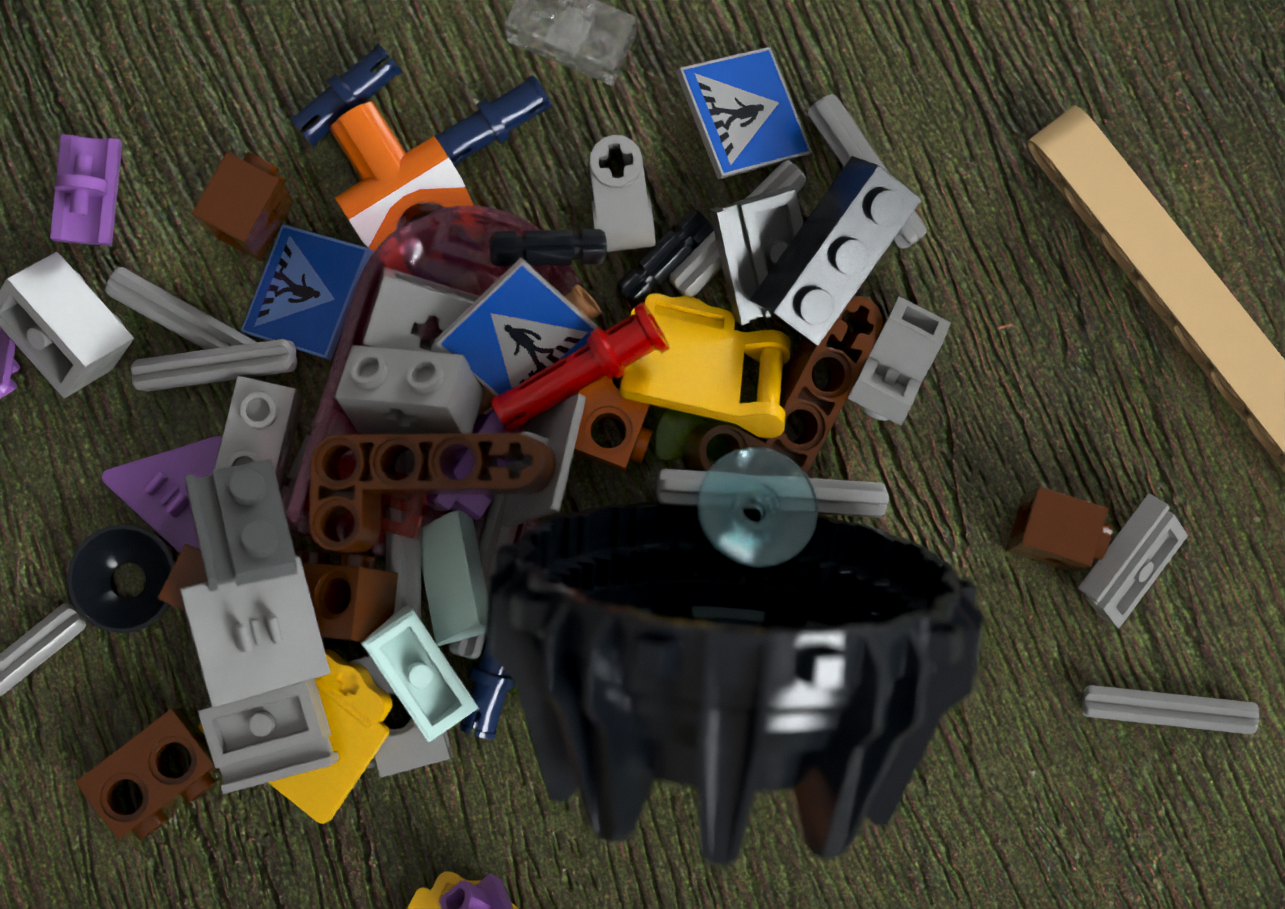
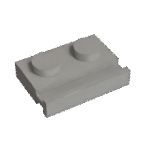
M1148 493L1110 544L1104 558L1098 560L1078 587L1080 592L1086 595V600L1097 614L1117 629L1121 627L1188 537L1176 516L1168 511L1170 509L1169 505Z
M315 678L214 708L209 705L198 711L214 766L220 769L224 784L221 785L223 794L331 766L340 760L338 753L333 752L329 735L332 733Z

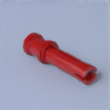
M642 302L635 306V314L606 331L600 328L590 333L591 336L587 338L588 344L536 373L516 387L492 398L491 404L501 423L505 425L508 432L514 431L519 426L528 422V420L549 410L605 376L610 380L614 377L618 379L626 374L625 367L655 350L663 353L670 349L664 333L646 304Z

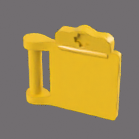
M657 293L649 294L646 297L645 304L659 324L670 349L663 353L655 350L625 367L626 374L621 377L620 396L637 402L734 423L757 437L776 438L780 436L785 428L786 413L784 408L780 406L783 364L787 363L790 359L791 340L789 336L777 330L753 332L734 330L735 318L730 311L709 306L692 296L669 297ZM635 308L632 309L630 316L635 314ZM745 353L760 362L756 402L740 404Z
M326 649L325 654L331 674L317 677L315 682L332 733L329 735L333 752L338 753L340 760L331 766L268 782L320 824L327 823L334 817L388 737L389 728L383 721L392 707L390 695L375 684L365 666L359 663L348 662L330 649ZM200 722L198 728L204 734V730Z

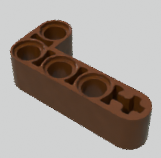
M853 296L818 346L802 338L782 376L780 406L784 408L786 413L785 420L793 411H797L803 419L804 428L797 440L790 441L785 434V430L776 438H762L754 434L750 435L728 424H700L687 435L683 446L684 457L688 465L694 471L757 475L760 468L769 462L774 467L776 476L805 478L881 333L883 321L878 306L868 298ZM843 313H850L849 321L855 325L853 333H846L848 325L841 320ZM827 342H835L832 348L826 347ZM823 359L830 368V379L825 388L819 390L812 380V370L816 362ZM719 434L727 444V454L720 464L713 466L707 458L706 448L711 438Z
M518 433L350 434L329 436L319 442L313 451L311 459L310 532L316 543L324 549L352 555L365 553L374 546L379 538L382 495L538 493L548 486L553 477L555 455L550 447L541 441ZM470 449L474 457L473 469L468 476L458 480L453 471L454 460L460 452ZM352 450L356 457V467L350 477L342 480L338 474V463L343 454ZM411 450L415 459L414 469L408 477L399 480L395 471L396 460L404 451ZM525 454L532 457L531 467L522 468L520 473L504 467H498L497 458L504 461H520L524 459ZM350 510L354 516V530L347 539L341 541L336 531L337 520L344 512Z

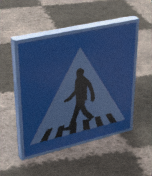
M282 224L240 332L265 341L290 340L295 344L297 351L331 361L373 250Z

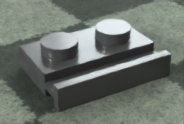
M789 186L736 201L730 206L709 209L735 322L741 325L748 324L750 320L762 316L770 317L769 314L751 302L750 299L803 226L796 189Z
M272 459L212 470V475L194 478V474L185 475L187 495L209 591L218 590V585L236 582V586L297 574V562Z

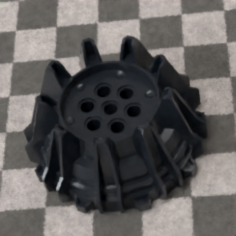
M643 502L630 505L618 504L596 507L577 513L557 516L537 524V528L533 530H528L518 540V545H502L497 550L495 573L488 578L485 637L491 643V657L515 680L549 799L564 801L573 795L578 787L588 824L598 838L612 843L627 840L635 830L655 779L697 787L701 857L709 865L729 866L741 854L755 792L793 790L805 843L810 852L820 858L830 859L841 856L853 843L865 816L875 825H888L943 714L973 691L974 677L977 676L984 615L975 606L977 587L971 580L959 578L958 573L947 561H942L936 553L880 529L819 514L663 505L659 502Z

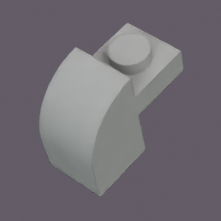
M899 296L882 327L874 348L849 393L848 399L859 404V407L867 415L878 420H890L902 426L913 405L920 385L943 344L951 322Z

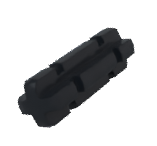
M695 209L690 210L677 223L676 227L678 229L675 232L670 230L638 262L639 268L636 271L631 269L618 282L617 290L629 304L635 307L645 302L646 297L649 294H653L654 290L652 288L655 285L660 287L670 277V274L693 252L691 248L694 245L698 247L713 232L712 224L703 214Z
M581 229L579 235H573L572 230L524 231L523 236H517L516 231H496L492 233L489 240V255L494 266H513L520 258L530 266L572 265L574 259H579L580 264H601L607 256V239L605 232L601 229Z

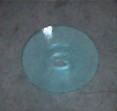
M750 447L728 453L709 469L699 488L697 509L705 535L720 553L737 563L752 567H770L786 562L806 546L814 532L818 515L814 488L807 475L794 461L776 451ZM746 504L755 505L761 512V521H749L743 514V506Z

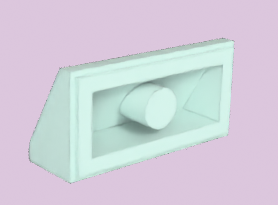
M457 510L447 513L421 528V567L437 646L485 634L487 590L474 522L466 513Z
M408 604L398 610L361 642L428 743L478 709V706L414 610Z

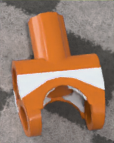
M372 101L352 108L330 126L332 135L362 180L336 196L335 199L364 246L373 250L372 256L382 267L410 274L402 261L404 256L400 248L401 233L405 225L414 216L424 212H438L449 217L456 225L461 224L472 240L485 233L461 176L434 136L406 153L381 112Z

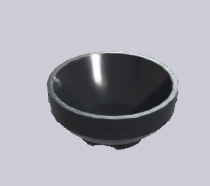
M125 524L109 526L87 537L76 549L69 565L67 576L68 591L75 608L93 626L115 633L136 632L155 623L170 608V604L158 599V596L175 561L165 543L153 533L137 526ZM127 563L139 565L146 576L143 591L133 598L120 597L113 587L112 580L115 571Z

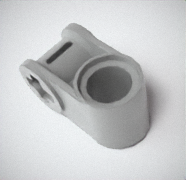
M623 135L604 137L595 144L590 154V175L594 198L591 204L594 229H601L605 232L607 252L656 246L650 195L646 191L643 159L640 149L633 140ZM620 155L622 164L627 165L624 167L623 177L612 178L610 169L605 168L609 165L610 156Z

